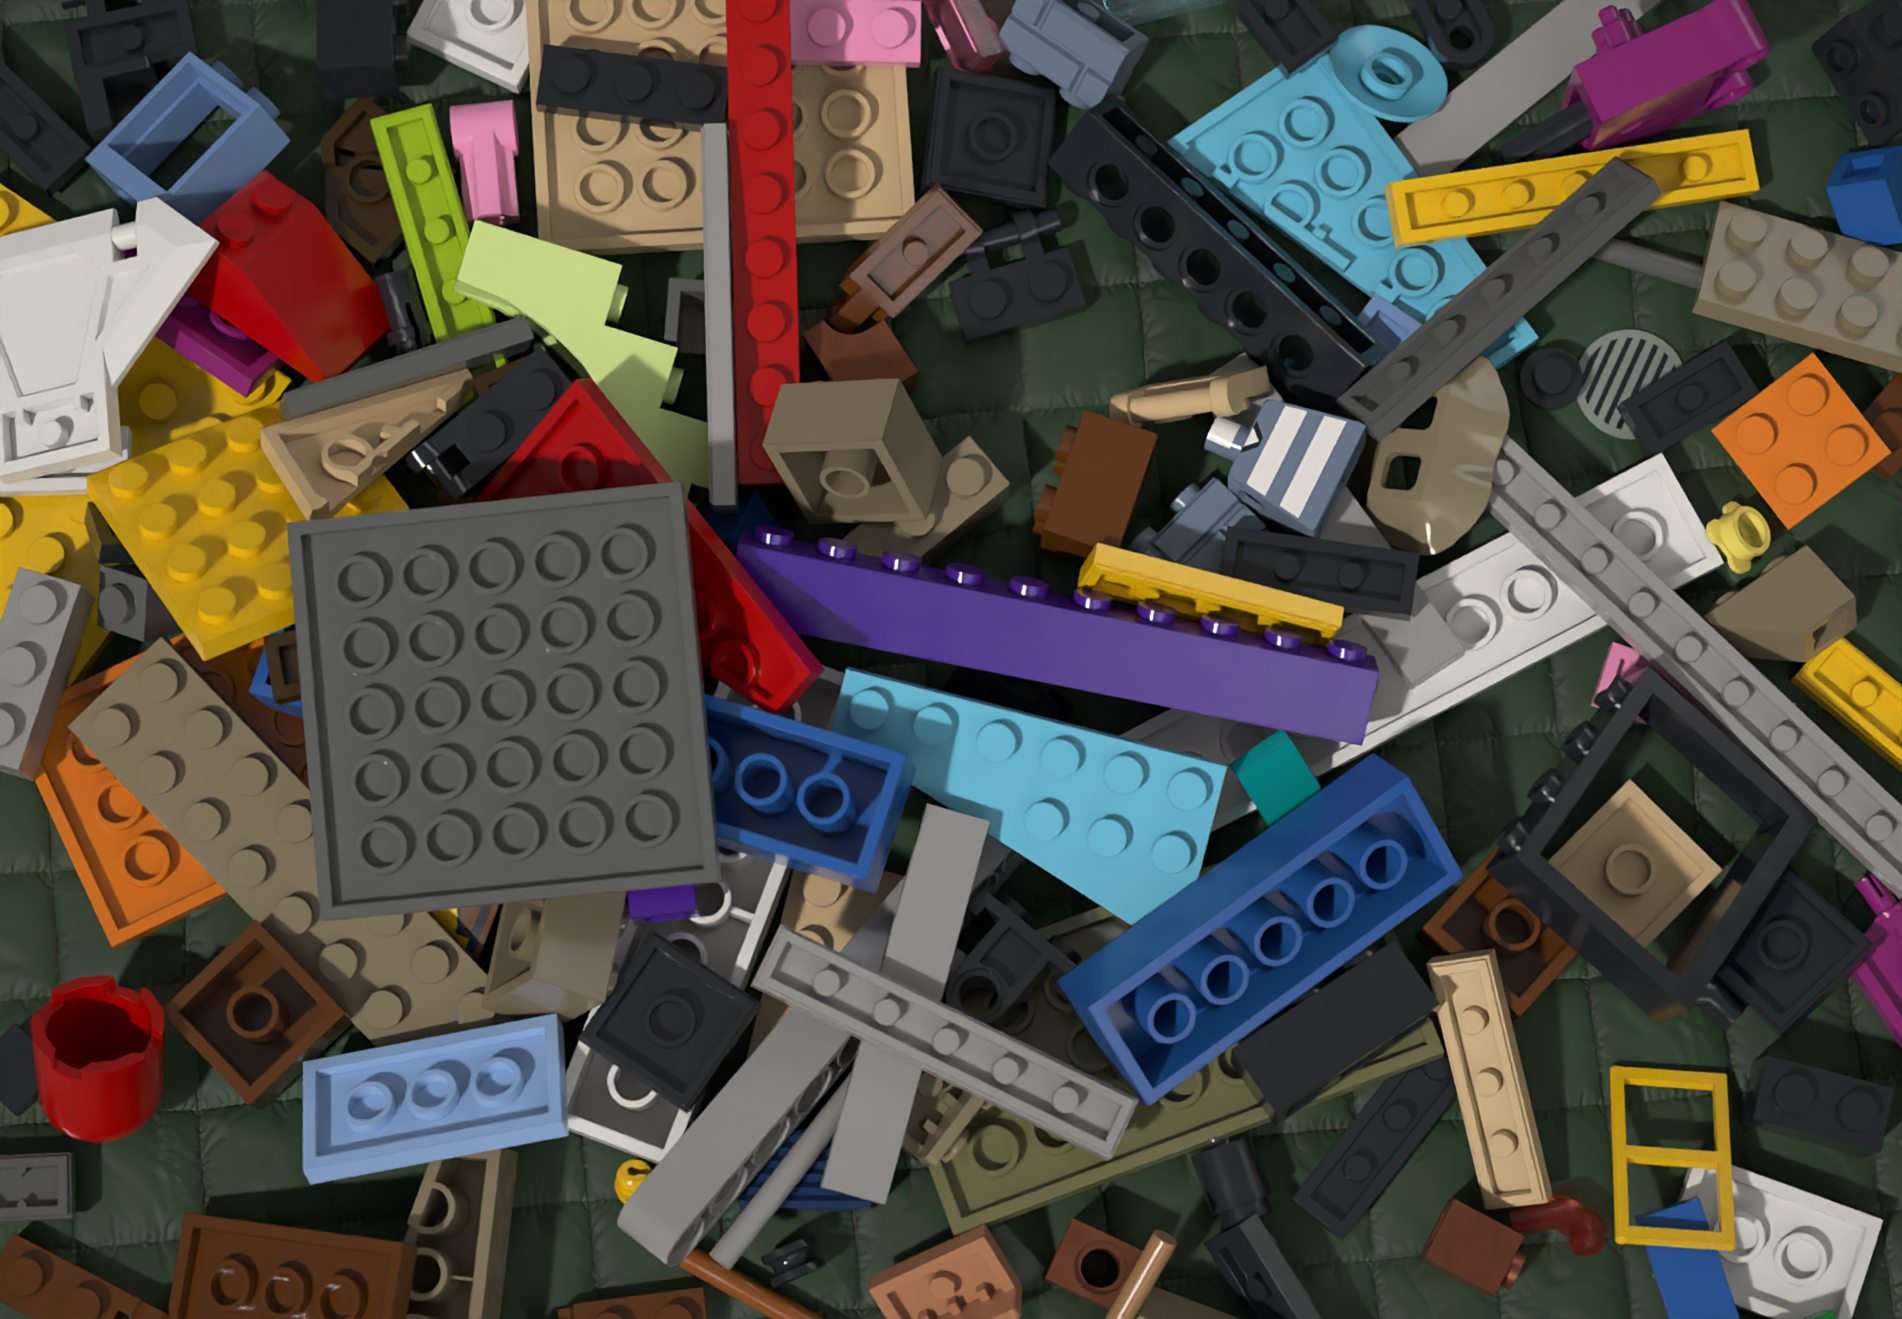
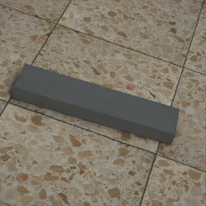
M520 316L286 392L282 397L279 411L283 422L466 368L468 370L527 351L534 340V336L527 317L523 318Z

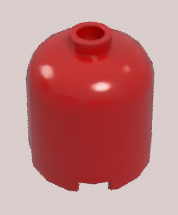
M109 975L79 977L56 986L51 991V1001L39 1013H34L31 1018L38 1095L42 1111L55 1128L76 1140L91 1143L115 1142L136 1133L154 1117L163 1093L165 1057L163 1007L152 992L146 988H141V994L132 989L115 986L114 976Z

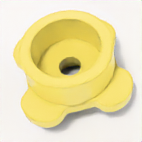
M1729 502L1723 506V515L1719 519H1713L1707 523L1706 532L1720 556L1728 561L1729 567L1734 572L1743 574L1751 569V560L1756 556L1764 554L1769 548L1771 534L1766 520L1757 510L1749 506H1741L1736 502Z

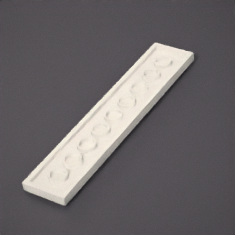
M1662 453L1575 498L1673 591L1720 568L1724 563L1716 547L1709 540L1704 526ZM1509 532L1416 581L1465 648L1463 657L1411 690L1359 617L1353 613L1342 619V626L1332 639L1346 640L1363 645L1367 648L1366 655L1375 656L1379 676L1363 745L1360 746L1285 731V733L1297 748L1314 777L1318 779L1609 625ZM1171 708L1120 736L1227 764L1225 778L1210 831L1211 835L1257 811L1254 803L1228 764L1279 729Z

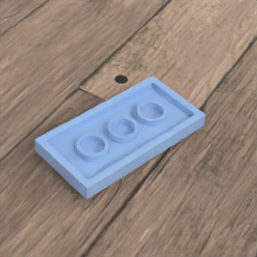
M557 1013L303 1062V1171L310 1184L569 1136L564 1028Z

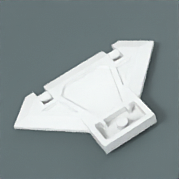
M157 197L137 202L136 221L120 225L117 210L111 208L0 237V481L5 484H11L123 457L117 387L219 246L220 242ZM137 248L136 257L125 259V250Z

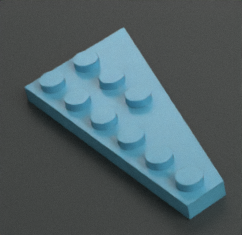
M1327 52L1288 81L1276 67L1167 141L1173 149L1215 187L1372 298L1377 293L1422 325L1487 269L1465 238L1395 249L1384 187L1390 182L1420 177L1375 116L1352 103L1339 90L1329 71V54ZM1522 316L1479 355L1486 357L1497 371L1533 346L1539 337Z
M851 667L846 669L831 727V732L907 754L916 768L912 782L913 786L952 811L990 821L988 834L1132 926L1198 880L1227 770L1226 763Z

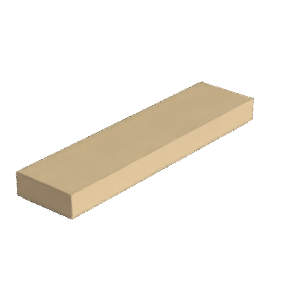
M1495 949L1432 957L1426 966L1433 995L1440 1003L1438 1016L1485 1210L1548 1203L1553 1195Z

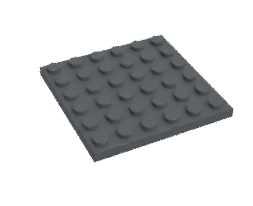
M682 481L287 523L321 921L722 882L685 484Z

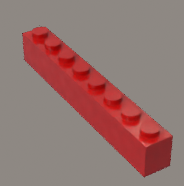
M725 0L738 485L740 489L780 488L787 486L764 449L763 442L781 384L800 383L790 0Z

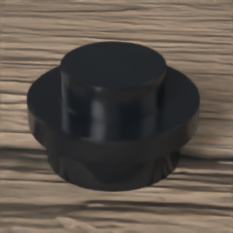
M1554 347L1542 348L1533 352L1525 360L1519 373V386L1523 396L1533 406L1547 411L1560 410L1570 405L1580 393L1583 384V374L1578 361L1567 351Z

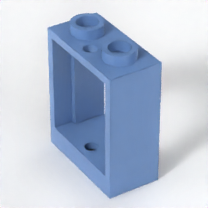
M189 51L85 160L109 187L134 209H137V202L157 197L198 226L255 178L291 140L274 121L281 114L280 111L263 93L255 87H252L247 93L243 92L244 84L223 63L217 60L210 67ZM217 105L237 120L167 192L148 177Z

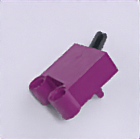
M1716 0L1696 12L1644 34L1639 22L1635 21L1630 9L1622 8L1617 10L1616 6L1613 5L1601 9L1598 17L1603 26L1595 29L1591 34L1596 46L1597 56L1574 66L1559 112L1502 145L1500 149L1501 161L1503 165L1555 158L1575 145L1579 154L1630 147L1706 112L1722 108L1745 96L1755 87L1746 68L1761 61L1772 51L1748 0Z

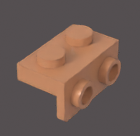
M986 1224L930 1248L869 1278L868 1290L886 1319H1019L1021 1317L1022 1283Z

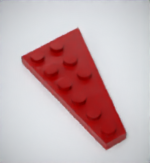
M592 378L576 379L473 503L674 481ZM686 497L701 662L711 668L713 677L765 712L774 715L786 713L825 669Z

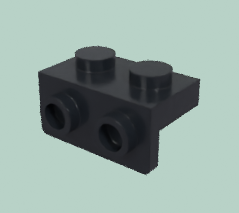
M1884 0L1846 15L1811 45L1814 56L1873 148L1885 145L1902 132V10L1896 0Z

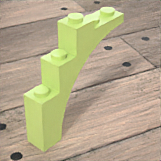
M475 219L454 292L494 308L511 319L520 316L523 318L527 317L532 333L541 338L577 373L580 379L592 378L673 481H682L685 484L686 497L690 494L710 500L708 423L660 408L662 402L673 405L678 393L684 371L682 368L673 366L678 348L605 325L606 320L618 323L629 287L617 283L623 265ZM691 502L693 506L697 508V504Z

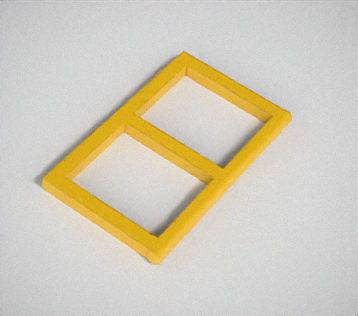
M1619 1065L1611 1066L1609 1070L1616 1243L1733 1251L1736 1243L1727 1074L1621 1067ZM1624 1085L1712 1091L1715 1151L1626 1145ZM1627 1163L1716 1169L1719 1232L1629 1226Z

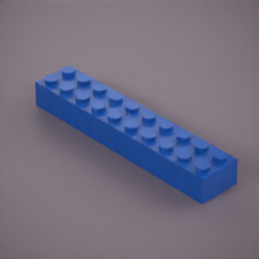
M295 624L269 635L296 630ZM264 648L249 693L270 709L303 718L302 700L282 705L274 701ZM704 694L718 846L876 894L916 773V768L908 755Z

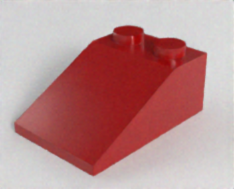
M266 170L259 173L198 225L200 229L212 236L220 244L186 292L312 382L317 383L347 373L386 337L387 333L391 332L379 288L318 208Z

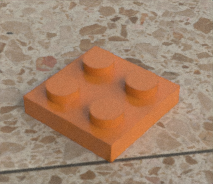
M1814 352L1711 430L1789 531L1892 454Z

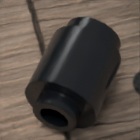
M1236 1134L1201 1147L1202 1153L1191 1157L1211 1215H1219L1223 1229L1234 1226L1255 1213L1260 1217L1273 1212L1267 1197L1272 1195L1273 1192L1252 1135L1239 1139Z

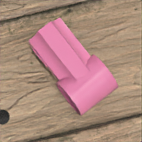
M506 100L450 106L453 149L456 162H460L463 211L468 227H473L475 219L502 228L520 222L514 157L519 156V138L514 101Z

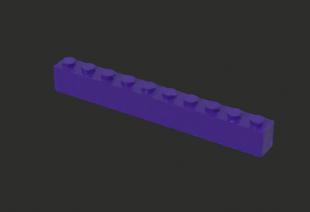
M757 525L755 532L742 530L735 558L795 633L1360 746L1363 745L1379 676L1375 656L1366 655L1367 648L1363 645L1339 639L1329 640L1328 647L1303 642L1304 636L1302 634L1281 627H1266L1264 634L1239 629L1240 623L1238 621L1215 614H1203L1201 621L1176 617V609L1156 602L1141 601L1138 603L1137 609L1112 604V596L1091 589H1075L1074 596L1048 591V583L1026 576H1012L1010 583L984 578V570L966 564L950 563L947 564L946 570L921 566L922 559L920 557L901 551H884L882 558L857 553L858 546L856 544L836 538H820L818 545L793 540V532L776 526Z

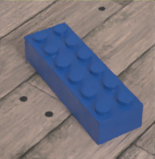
M1372 753L1058 980V983L1117 1078L1149 1107L1464 877L1409 777Z

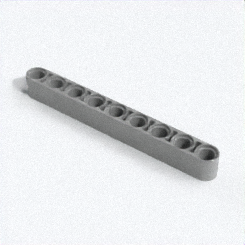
M988 833L986 834L967 907L983 889L993 896L1025 859L1023 855ZM905 876L839 953L879 972ZM967 908L959 935L970 924ZM792 1007L630 1196L619 1214L617 1226L669 1267L683 1261L853 1062L860 1039Z

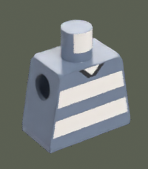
M1272 399L1266 400L1263 403L1252 427H1248L1226 416L1217 417L1208 433L1204 449L1234 462L1228 474V489L1239 499L1242 505H1245L1249 510L1285 534L1320 539L1365 448L1367 425L1351 419Z

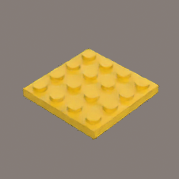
M281 400L85 476L89 497L203 661L295 624L287 523L307 521V519L261 449V428L283 422L279 411ZM382 474L331 518L410 510V508L386 476Z

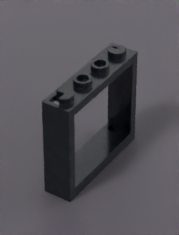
M1648 666L1625 678L1621 674H1617L1607 689L1597 693L1594 703L1599 708L1589 722L1587 720L1583 721L1566 737L1561 745V750L1566 755L1556 769H1548L1532 785L1527 794L1532 803L1522 817L1520 815L1514 817L1498 833L1501 839L1497 845L1500 848L1484 870L1651 1019L1658 1023L1690 1012L1818 818ZM1637 715L1759 824V827L1665 966L1540 855Z

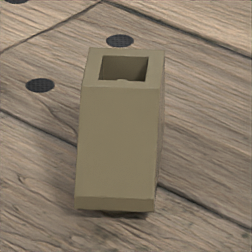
M1805 545L1791 556L1783 555L1774 559L1764 568L1757 580L1741 591H1731L1724 594L1712 605L1709 613L1704 616V620L1745 658L1807 663L1857 627L1855 595Z

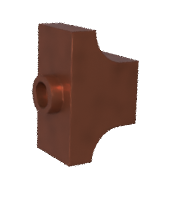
M884 320L858 334L839 333L830 328L825 321H822L802 334L804 350L823 377L822 381L835 382L870 380L873 378H899L907 393L918 387L917 369Z

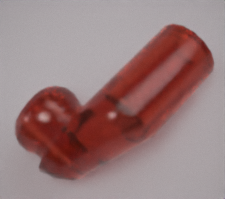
M1552 1196L1548 1203L1509 1207L1513 1230L1524 1236L1556 1230L1570 1238L1569 1245L1572 1251L1581 1257L1596 1255L1605 1246V1239L1602 1233L1606 1230V1226L1599 1213L1568 1196Z

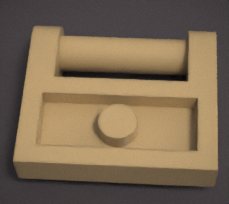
M1262 366L1154 383L1117 393L1110 399V418L1140 428L1142 422L1155 421V424L1192 418L1194 414L1213 412V415L1217 417L1237 415L1241 411L1251 408L1249 397L1271 391L1267 367Z

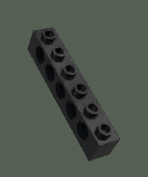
M1115 94L1088 109L1047 164L1061 176L1063 184L1070 192L1086 199L1106 218L1107 224L1114 233L1123 239L1130 240L1152 261V265L1159 275L1168 281L1176 283L1197 303L1200 312L1208 320L1221 325L1243 345L1246 355L1254 363L1266 366L1270 372L1289 388L1293 399L1302 407L1329 414L1338 407L1335 401L1374 368L1390 349ZM1117 166L1126 173L1129 185L1120 178ZM1162 208L1170 213L1175 227L1166 221ZM1208 251L1217 257L1221 270L1212 264ZM1253 293L1257 294L1264 301L1267 312L1263 311L1256 304ZM1299 336L1309 342L1313 355L1302 347Z

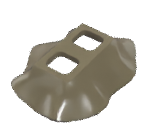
M1481 355L1474 358L1431 396L1437 397V406L1429 428L1425 430L1405 429L1401 427L1400 423L1380 442L1366 433L1365 448L1357 462L1364 488V504L1362 508L1389 545L1420 553L1421 555H1436L1454 545L1461 536L1471 529L1486 509L1491 495L1494 464L1508 430L1510 412L1506 393L1501 385L1497 371L1491 362ZM1396 456L1421 457L1417 481L1410 490L1387 489L1385 487L1390 463Z

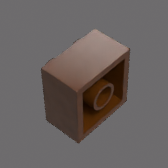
M1084 410L1078 428L1066 425L1056 453V464L1053 475L1061 477L1058 487L1049 484L1045 485L1034 517L1035 525L1032 533L1042 536L1039 555L1080 569L1096 543L1122 549L1151 465L1158 434Z
M1497 845L1414 937L1436 957L1494 948L1511 1021L1513 1022L1529 1008L1578 953L1484 870L1500 847Z
M258 920L250 924L163 1007V1014L169 1022L250 1106L259 1110L265 1108L303 1071V1062L315 1060L353 1023L350 1020L352 1017Z

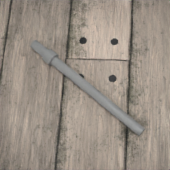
M957 947L955 948L946 985L952 973L967 957ZM946 985L944 988L943 996L946 993ZM851 1073L709 1253L715 1261L726 1269L731 1270L834 1137Z

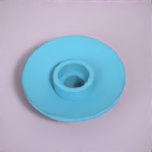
M1377 25L1352 27L1338 36L1339 41L1337 45L1329 51V71L1339 90L1352 103L1372 115L1395 122L1421 121L1434 115L1446 98L1448 84L1441 64L1423 44L1403 32Z

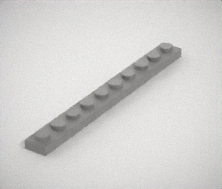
M1506 434L1494 464L1491 495L1486 510L1731 741L1818 818V823L1901 899L1902 805Z

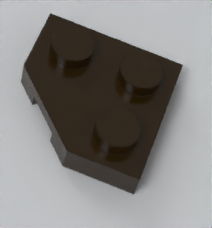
M357 98L321 138L326 188V220L344 244L374 269L378 270L403 242L404 236L370 125V119L389 114L369 98ZM450 166L454 181L456 182L459 179L458 173Z

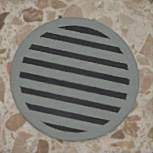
M1633 329L1608 333L1593 342L1579 361L1583 374V384L1577 396L1578 403L1585 416L1600 430L1615 437L1635 439L1616 407L1625 399L1680 368L1683 364L1669 344L1651 333Z

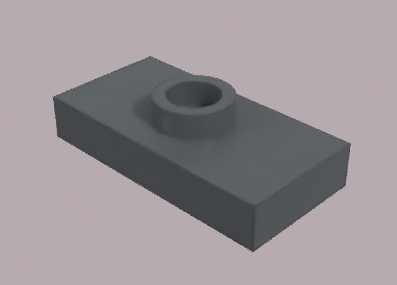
M75 1153L0 1156V1223L76 1219Z

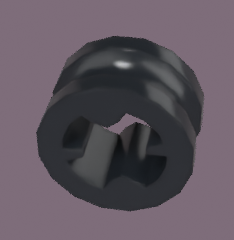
M814 1235L792 1242L760 1257L763 1265L771 1266L774 1271V1276L770 1280L773 1288L799 1279L826 1266L824 1258H818L813 1253V1246L817 1243Z

